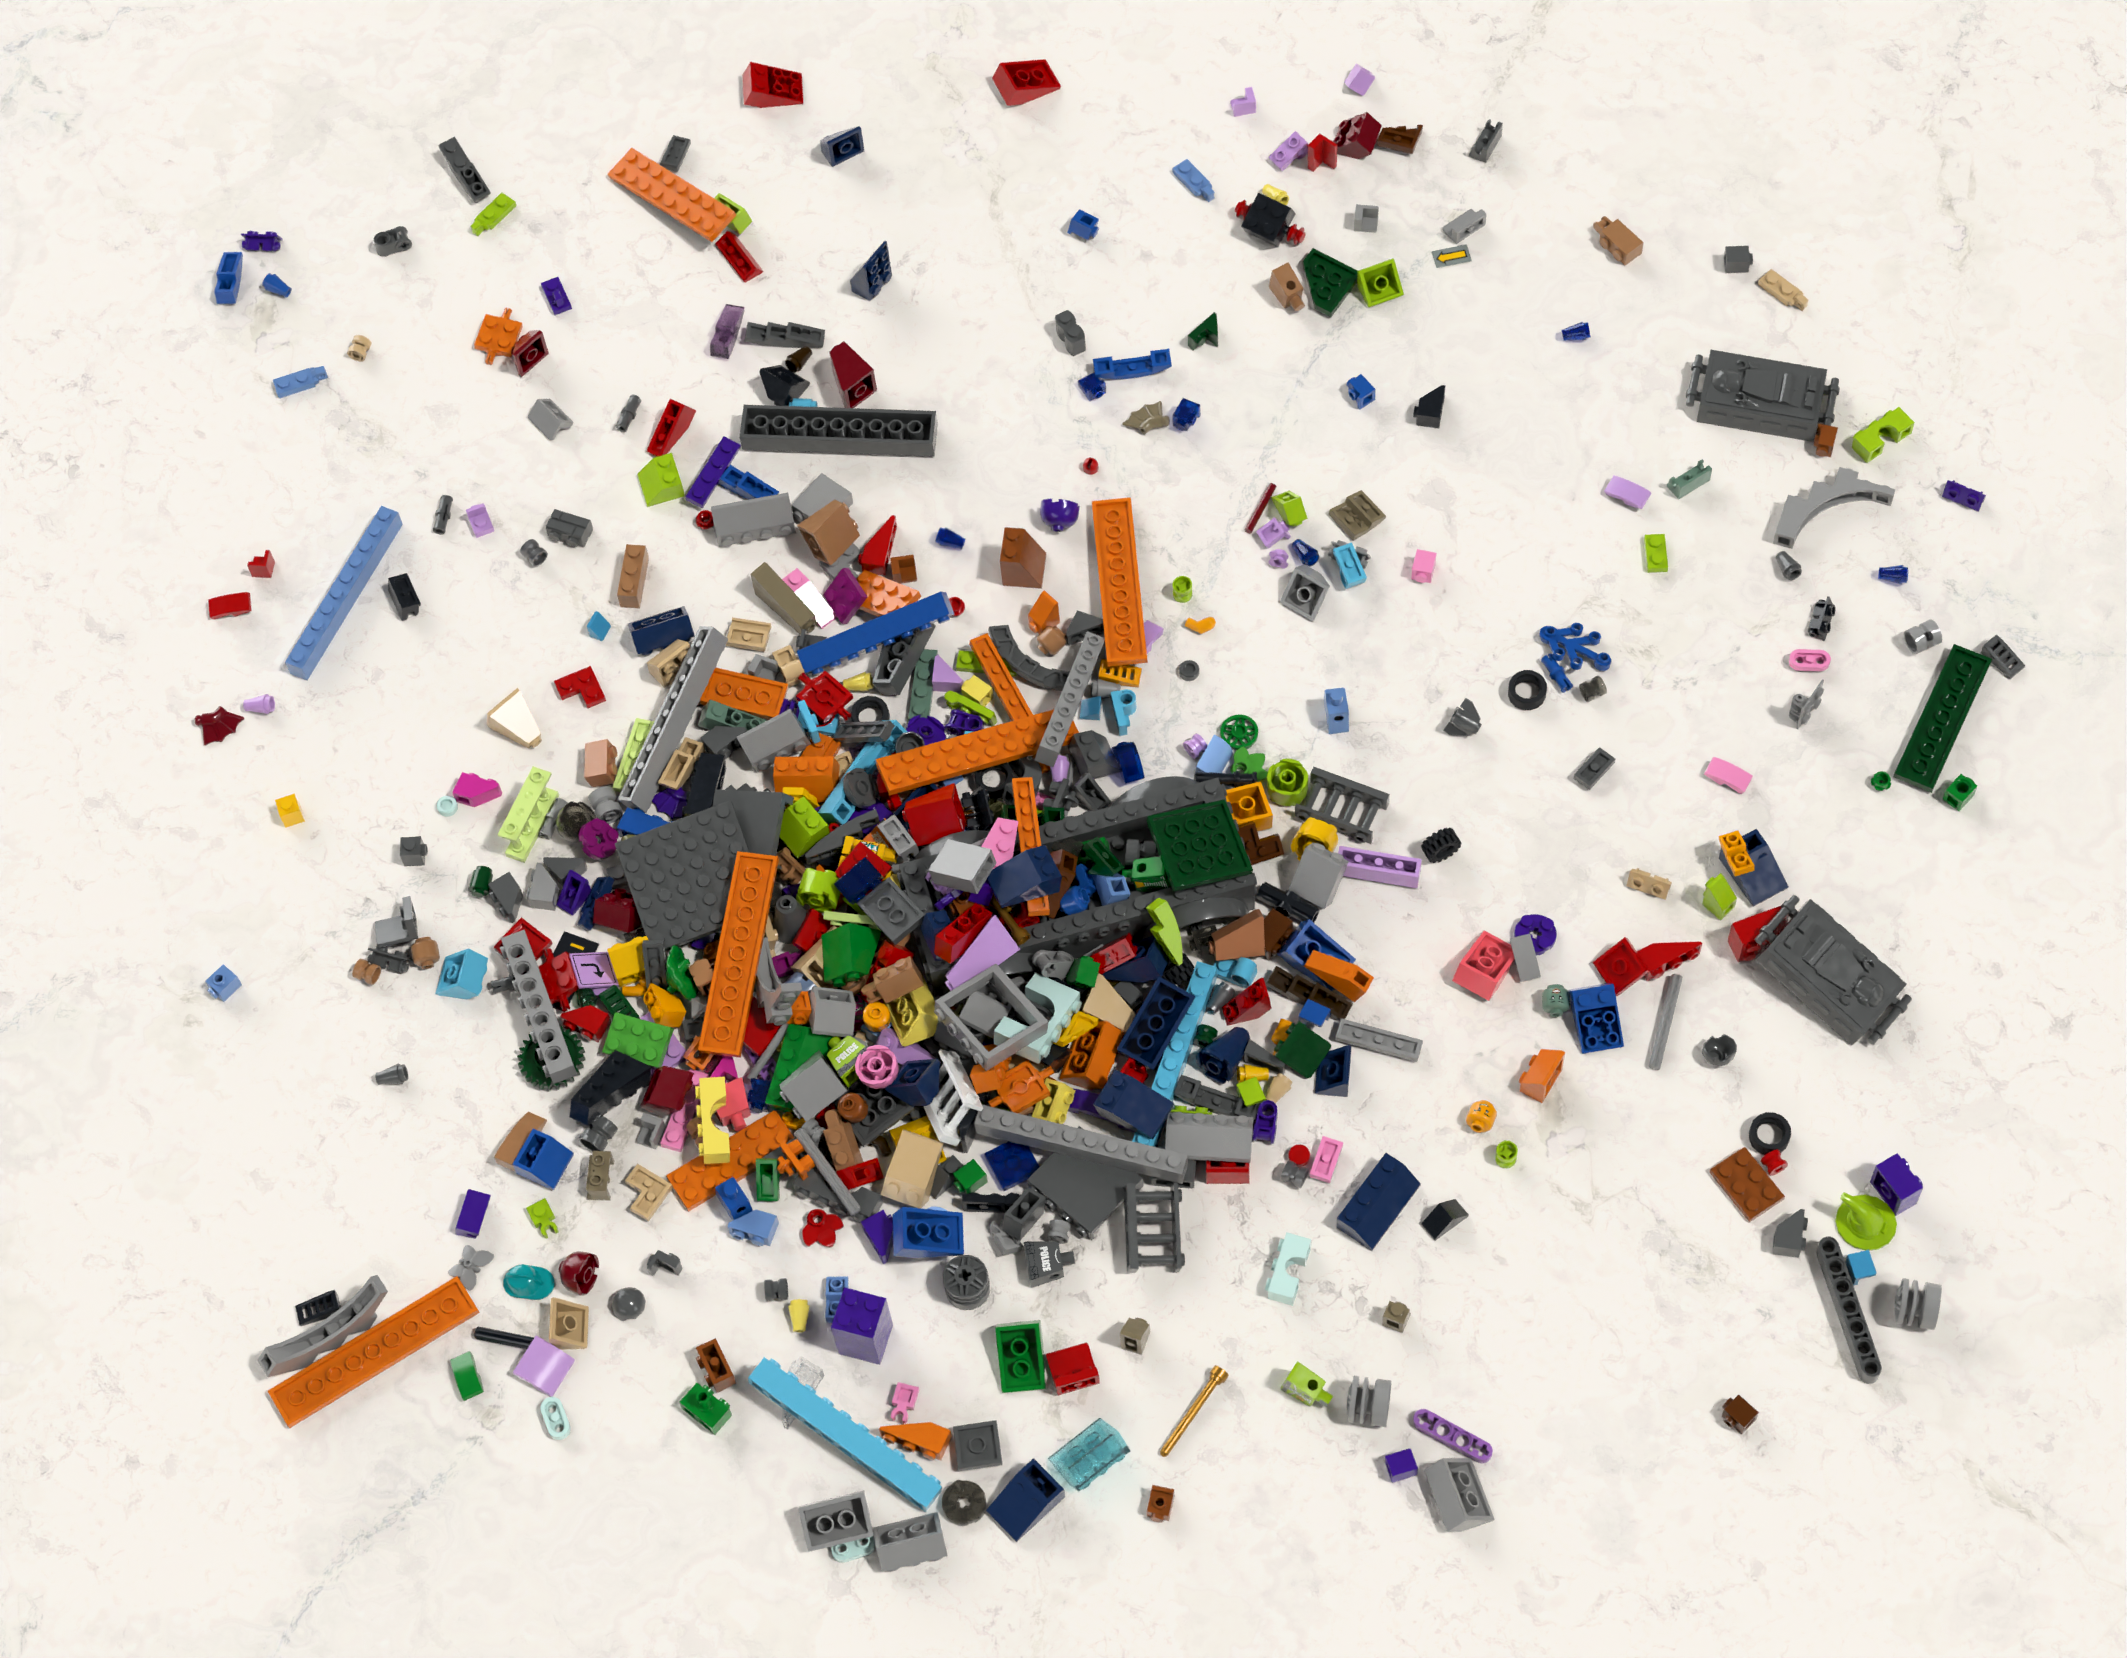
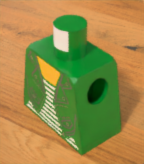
M1160 857L1135 859L1133 861V869L1122 870V876L1125 877L1126 882H1134L1137 891L1155 892L1171 887Z

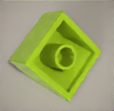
M672 453L653 458L637 474L647 507L685 496Z
M803 796L793 805L787 807L783 813L779 838L798 859L830 832L828 824Z

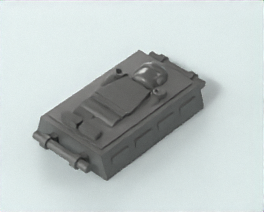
M1710 350L1708 365H1703V356L1700 354L1695 356V360L1691 365L1692 376L1689 389L1686 391V406L1693 407L1694 401H1700L1697 422L1814 442L1818 422L1829 426L1834 422L1835 401L1840 390L1838 386L1839 379L1832 378L1831 384L1829 386L1825 385L1827 369L1717 350ZM1700 373L1706 374L1702 392L1697 391ZM1823 394L1828 395L1826 412L1820 413Z
M1793 895L1781 905L1780 911L1767 926L1764 925L1759 930L1760 934L1755 938V942L1761 945L1767 940L1770 944L1755 961L1851 1046L1868 1030L1872 1034L1867 1041L1874 1045L1878 1039H1882L1886 1035V1030L1900 1013L1903 1014L1907 1010V1005L1911 1002L1912 998L1908 994H1905L1901 1000L1896 998L1907 984L1811 899L1807 900L1797 911L1795 905L1800 899ZM1788 914L1791 917V919L1783 927V929L1777 935H1775L1773 933L1774 929L1781 923V921ZM1891 1005L1893 1010L1879 1026L1876 1025L1874 1022Z

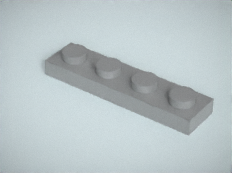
M1342 1018L1335 1037L1336 1041L1414 1062L1418 1061L1423 1040Z

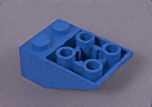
M1605 983L1569 989L1571 1011L1582 1054L1624 1047L1614 984Z

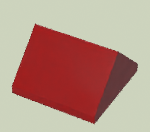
M1206 1160V1183L1249 1184V1163Z

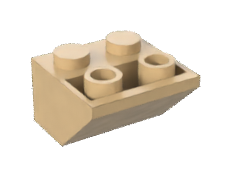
M677 639L647 662L649 673L664 688L669 684H673L690 648V644Z

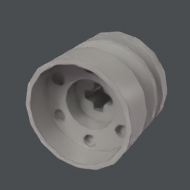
M1902 1278L1895 1297V1323L1902 1324L1904 1316L1907 1315L1906 1325L1911 1326L1914 1317H1918L1919 1328L1934 1330L1940 1309L1941 1285L1926 1282L1923 1290L1919 1291L1917 1280H1913L1911 1289H1909V1279Z
M1354 1376L1348 1390L1346 1408L1348 1422L1354 1423L1355 1415L1359 1413V1424H1363L1367 1414L1371 1415V1425L1386 1427L1391 1380L1377 1379L1374 1388H1369L1368 1377L1364 1378L1363 1387H1360L1359 1376Z

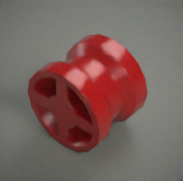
M1778 1149L1769 1152L1761 1159V1163L1768 1168L1767 1172L1770 1176L1782 1172L1788 1166L1786 1160L1781 1158V1152Z

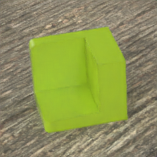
M1257 1077L1236 1084L1237 1095L1242 1097L1246 1107L1266 1101Z

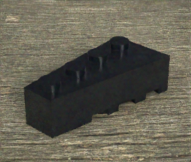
M700 754L699 761L695 762V776H691V791H687V805L683 806L682 818L712 807L715 789L722 790L726 773L725 755Z
M615 1050L572 1097L569 1117L588 1126L606 1114L609 1108L620 1105L627 1096L632 1097L637 1093L638 1089L647 1087L650 1083L652 1067Z

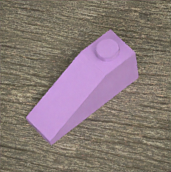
M894 1028L883 1029L875 1045L889 1048L901 1065H904L906 1061L936 1059L917 1043L906 1047L902 1046Z

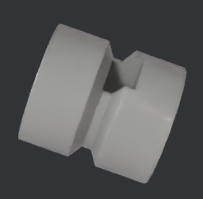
M1930 619L1919 624V627L1914 626L1904 631V640L1909 650L1913 654H1918L1926 650L1927 647L1931 648L1942 643V634L1936 622Z
M600 787L590 793L588 799L598 819L611 824L621 818L623 811L619 802H616L617 798L612 787Z

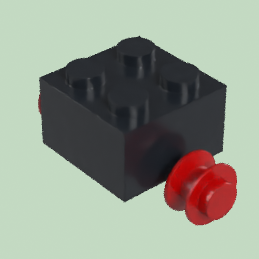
M1259 192L1254 202L1249 206L1246 205V200L1238 202L1236 205V217L1244 216L1241 227L1245 232L1276 247H1279L1285 234L1288 242L1291 239L1294 240V245L1303 242L1306 235L1304 228L1297 229V224L1290 226L1296 214L1292 208Z

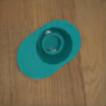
M520 1264L514 1266L506 1273L503 1286L505 1291L512 1297L541 1300L552 1293L555 1281L552 1273L545 1268Z

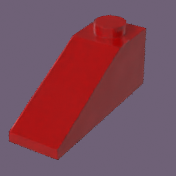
M669 399L646 451L657 457L667 454L689 428L696 410L673 399Z
M891 515L865 545L863 553H860L858 563L862 567V572L866 570L877 575L886 576L897 529L896 516Z

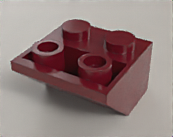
M1368 112L1356 115L1348 120H1343L1339 124L1337 135L1333 140L1337 144V154L1355 159L1371 155L1382 125Z
M615 889V891L595 899L593 923L627 933L639 928L641 920L632 894L628 893L625 889Z
M668 1066L655 1069L640 1107L661 1118L680 1111L685 1104L684 1097L686 1092L692 1087L694 1073Z

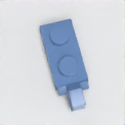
M1188 159L1172 168L1173 174L1195 196L1202 195L1208 202L1215 198L1210 181Z
M324 366L307 368L273 379L278 397L283 398L314 388L320 380L327 379L328 376Z

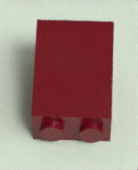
M845 341L834 346L829 354L833 375L844 408H855L877 391L874 369Z

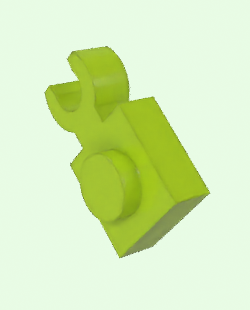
M545 1198L526 1208L535 1227L541 1226L544 1238H548L546 1231L549 1228H553L555 1233H558L556 1224L552 1222L556 1218Z

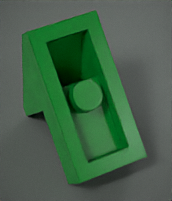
M756 1158L757 1201H778L780 1199L779 1178L782 1174L777 1171L779 1165L777 1159Z

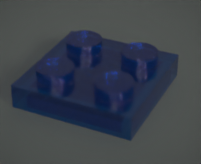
M1008 1141L984 1153L1003 1191L1026 1181L1040 1167L1029 1146Z

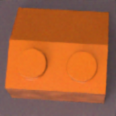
M1541 1049L1538 1055L1534 1054L1529 1062L1530 1069L1528 1072L1524 1071L1519 1079V1083H1521L1520 1092L1543 1103L1563 1069L1565 1052L1562 1050Z

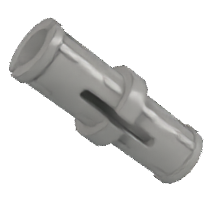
M561 798L555 799L552 809L545 816L546 820L539 832L540 836L551 839L568 805L565 800Z

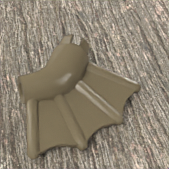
M1159 401L1155 404H1145L1140 410L1131 412L1130 418L1122 424L1137 428L1141 433L1146 434L1151 429L1169 426L1170 418L1167 415H1162V402Z

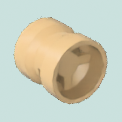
M355 335L352 340L353 345L349 347L347 355L353 360L364 361L367 356L366 351L370 349L372 343L367 337Z

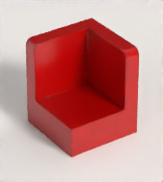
M265 550L264 557L254 556L253 562H248L247 567L252 577L271 578L275 560L271 551Z

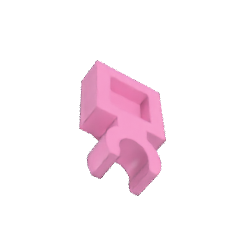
M897 1383L892 1400V1405L897 1406V1408L891 1413L892 1421H895L898 1414H902L903 1423H907V1409L914 1410L919 1387Z

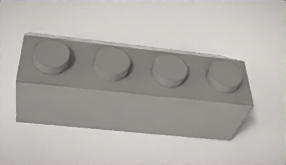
M788 493L711 506L719 547L731 546L737 543H749L759 539H770L771 537L781 535L788 536L796 533Z
M1170 1112L1168 1114L1165 1140L1166 1150L1186 1154L1188 1159L1251 1162L1253 1117L1243 1115L1226 1116L1223 1114L1207 1115L1203 1113L1189 1114L1182 1112Z

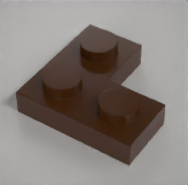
M1254 821L1238 826V833L1243 838L1245 851L1249 856L1251 865L1284 855L1278 833L1259 839Z

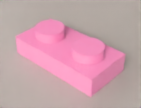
M1325 1136L1322 1137L1309 1177L1327 1183L1331 1182L1343 1142Z

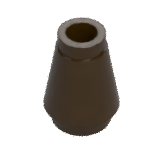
M804 346L787 356L785 361L787 368L792 372L801 371L813 354L812 350L808 346Z

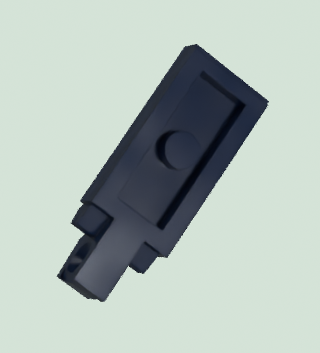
M606 876L596 879L580 911L583 914L577 925L584 930L591 931L595 925L593 923L595 899L612 891V885L615 881L612 877Z

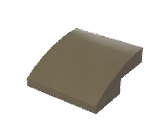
M1362 490L1348 496L1344 503L1331 508L1329 511L1331 518L1352 540L1363 536L1386 518V515Z

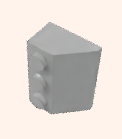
M791 709L737 736L740 745L757 772L768 769L774 764L775 757H788L795 752L804 750L811 744L803 725Z
M1442 1458L1424 1470L1447 1532H1461L1495 1520L1471 1458Z
M864 1490L798 1507L808 1552L874 1536Z
M938 1512L873 1528L882 1572L896 1571L905 1566H917L921 1562L937 1561L948 1556Z

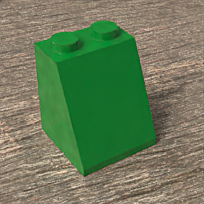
M848 923L822 934L824 982L833 984L834 987H843L846 983L858 981L860 977L867 975L878 945L881 930Z

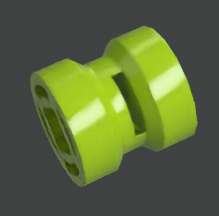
M1186 576L1176 577L1172 583L1173 597L1177 602L1186 603L1193 596L1192 581Z
M1511 1141L1500 1142L1496 1148V1163L1502 1168L1514 1166L1517 1160V1146Z

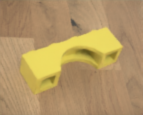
M725 1077L699 1078V1086H695L696 1099H700V1105H696L697 1118H701V1124L697 1125L698 1137H702L703 1142L699 1143V1156H703L704 1164L730 1163L729 1134L717 1129L711 1121L712 1115L719 1108L726 1106Z

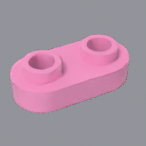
M1797 649L1790 654L1789 665L1797 671H1824L1829 667L1831 657L1824 650Z

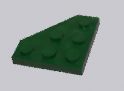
M1312 248L1303 260V268L1313 304L1316 310L1332 317L1357 284L1358 270Z

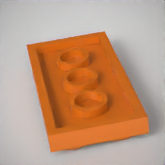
M866 570L856 579L867 595L866 600L859 609L877 617L914 603L921 598L919 591Z
M715 668L700 698V704L706 705L709 700H713L759 718L770 720L780 714L788 691V684Z

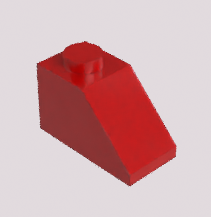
M878 1158L836 1171V1174L848 1190L884 1178Z

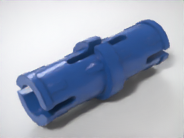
M1551 653L1548 656L1545 655L1541 662L1549 671L1550 678L1555 680L1563 693L1566 692L1565 688L1569 691L1573 684L1564 673L1565 669L1559 666L1557 661L1552 658Z

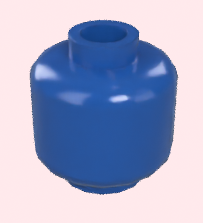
M1079 886L1070 887L1061 899L1059 910L1066 915L1085 911L1090 902L1087 891Z

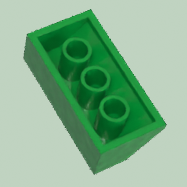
M789 1024L765 1104L773 1110L795 1114L792 1110L794 1105L790 1101L786 1102L779 1092L782 1091L780 1084L818 1050L829 1062L827 1053L832 1049L829 1046V1041L833 1036L814 1034L809 1027Z

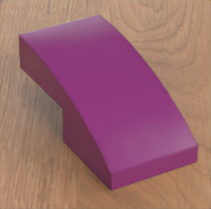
M799 950L790 954L787 951L772 957L778 978L793 975L795 972L791 967L805 953Z

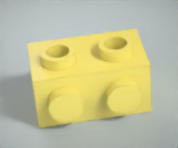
M1046 1078L1044 1084L1050 1091V1096L1036 1104L1031 1117L1063 1124L1066 1120L1069 1106L1074 1100L1075 1090L1062 1082Z

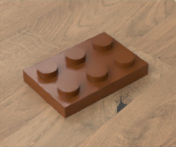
M1743 1147L1710 1169V1174L1749 1222L1785 1198L1784 1194L1746 1147Z

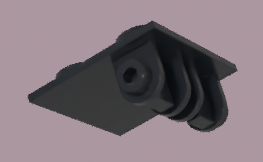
M984 784L979 786L971 795L970 792L962 793V806L967 808L964 809V813L975 811V813L965 815L968 830L979 829L985 831L993 824L994 814L989 808V793L985 790Z

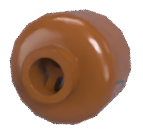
M847 1093L838 1102V1112L848 1122L858 1123L868 1113L867 1102L859 1094Z

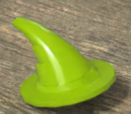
M1843 1192L1840 1197L1843 1203L1837 1210L1835 1220L1838 1233L1843 1240L1852 1247L1865 1251L1879 1250L1888 1245L1895 1236L1897 1227L1895 1214L1888 1204L1874 1196H1852Z

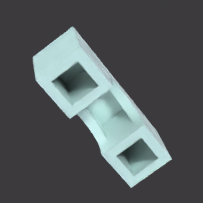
M1286 1232L1284 1239H1280L1277 1249L1280 1254L1278 1259L1274 1258L1271 1271H1274L1272 1278L1267 1279L1265 1290L1268 1291V1299L1293 1306L1299 1288V1278L1290 1276L1286 1269L1294 1264L1306 1266L1312 1239Z

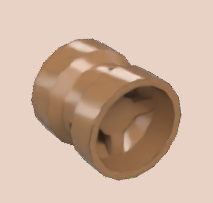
M359 959L354 966L352 975L358 980L364 979L366 983L374 985L379 979L381 967L377 964H369L367 960Z

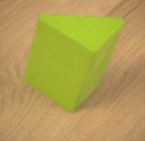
M1394 258L1358 270L1357 287L1368 307L1404 295Z

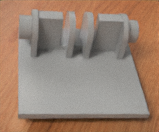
M1823 679L1809 698L1802 694L1794 695L1789 717L1798 723L1796 729H1799L1802 723L1806 724L1811 717L1810 712L1812 709L1816 710L1822 701L1820 697L1824 692L1822 688Z

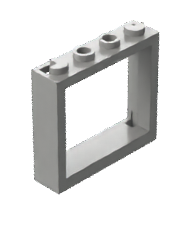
M994 964L935 1000L934 1013L938 1016L937 1020L942 1021L947 1026L948 1032L960 1041L962 1048L965 1051H969L976 1064L979 1063L986 1071L1047 1034L1049 1021L997 964ZM991 982L1030 1027L988 1052L953 1013L950 1007Z

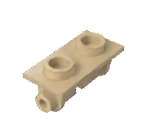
M1632 868L1630 870L1626 884L1627 887L1666 900L1672 882L1668 881V878L1665 879L1656 875L1651 877V873L1639 870V868Z

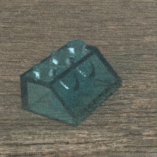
M1099 1418L1048 1459L1068 1484L1079 1492L1087 1488L1098 1476L1105 1474L1108 1468L1116 1462L1123 1460L1125 1455L1130 1452V1449L1119 1431Z

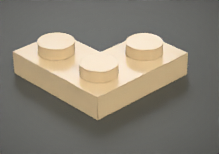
M639 1164L635 1166L625 1180L626 1184L641 1192L630 1207L631 1211L648 1222L673 1188L671 1183Z

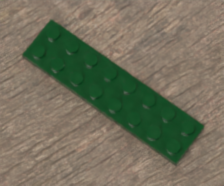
M1956 644L1953 645L1895 770L1894 778L1932 793L1992 662L1991 658Z

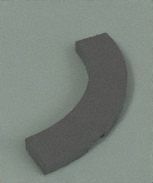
M1009 625L989 626L988 631L994 646L1002 660L1014 672L1038 686L1057 691L1063 690L1070 671L1045 668L1027 654L1025 655L1021 652L1010 632Z

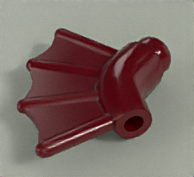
M219 706L214 712L196 715L195 724L197 726L202 725L204 745L207 746L212 742H222L227 735L236 733L237 725L245 718L227 712L223 707Z

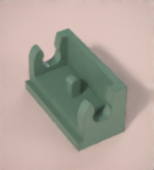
M1703 459L1697 462V466L1676 479L1675 477L1669 479L1667 487L1678 499L1710 481L1712 468L1710 465L1704 467Z

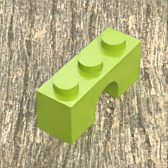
M1900 407L1893 411L1889 410L1883 418L1873 421L1865 430L1858 431L1853 436L1851 448L1868 463L1882 454L1885 442L1880 438L1881 436L1891 437L1898 443L1912 433L1915 422Z

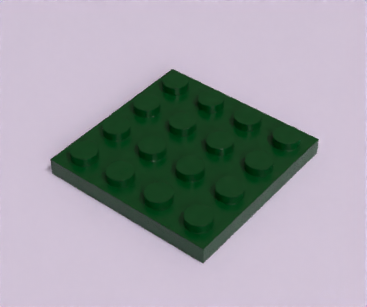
M1225 799L1147 816L1146 822L1173 891L1252 874L1253 868Z

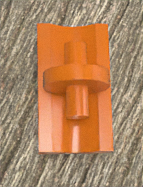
M798 1139L788 1144L785 1141L781 1142L779 1145L787 1159L785 1160L783 1156L777 1159L780 1163L777 1171L780 1174L787 1173L791 1176L794 1174L792 1167H794L802 1180L808 1178L807 1172L815 1166V1163L808 1154L800 1160L797 1159L796 1156L804 1151Z

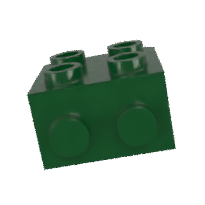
M1297 1021L1296 1024L1292 1022L1285 1032L1288 1034L1284 1042L1280 1040L1274 1048V1051H1276L1274 1056L1305 1078H1311L1331 1049V1044L1307 1028L1302 1022Z

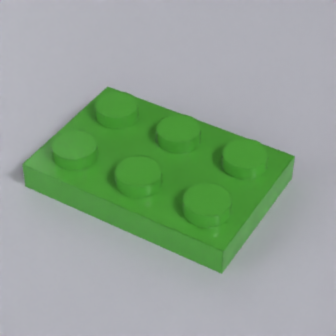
M615 1012L602 1052L611 1055L617 1050L651 1067L659 1068L662 1067L674 1029Z

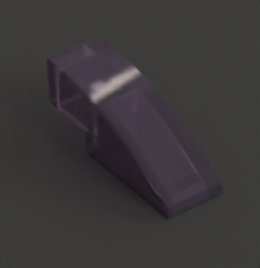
M725 305L715 326V334L710 343V356L730 358L740 330L744 307Z

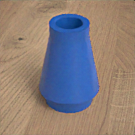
M267 274L262 282L265 290L282 295L285 298L292 291V288L285 284L276 274Z

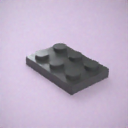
M890 877L857 903L859 908L894 945L898 944L921 925L925 914Z

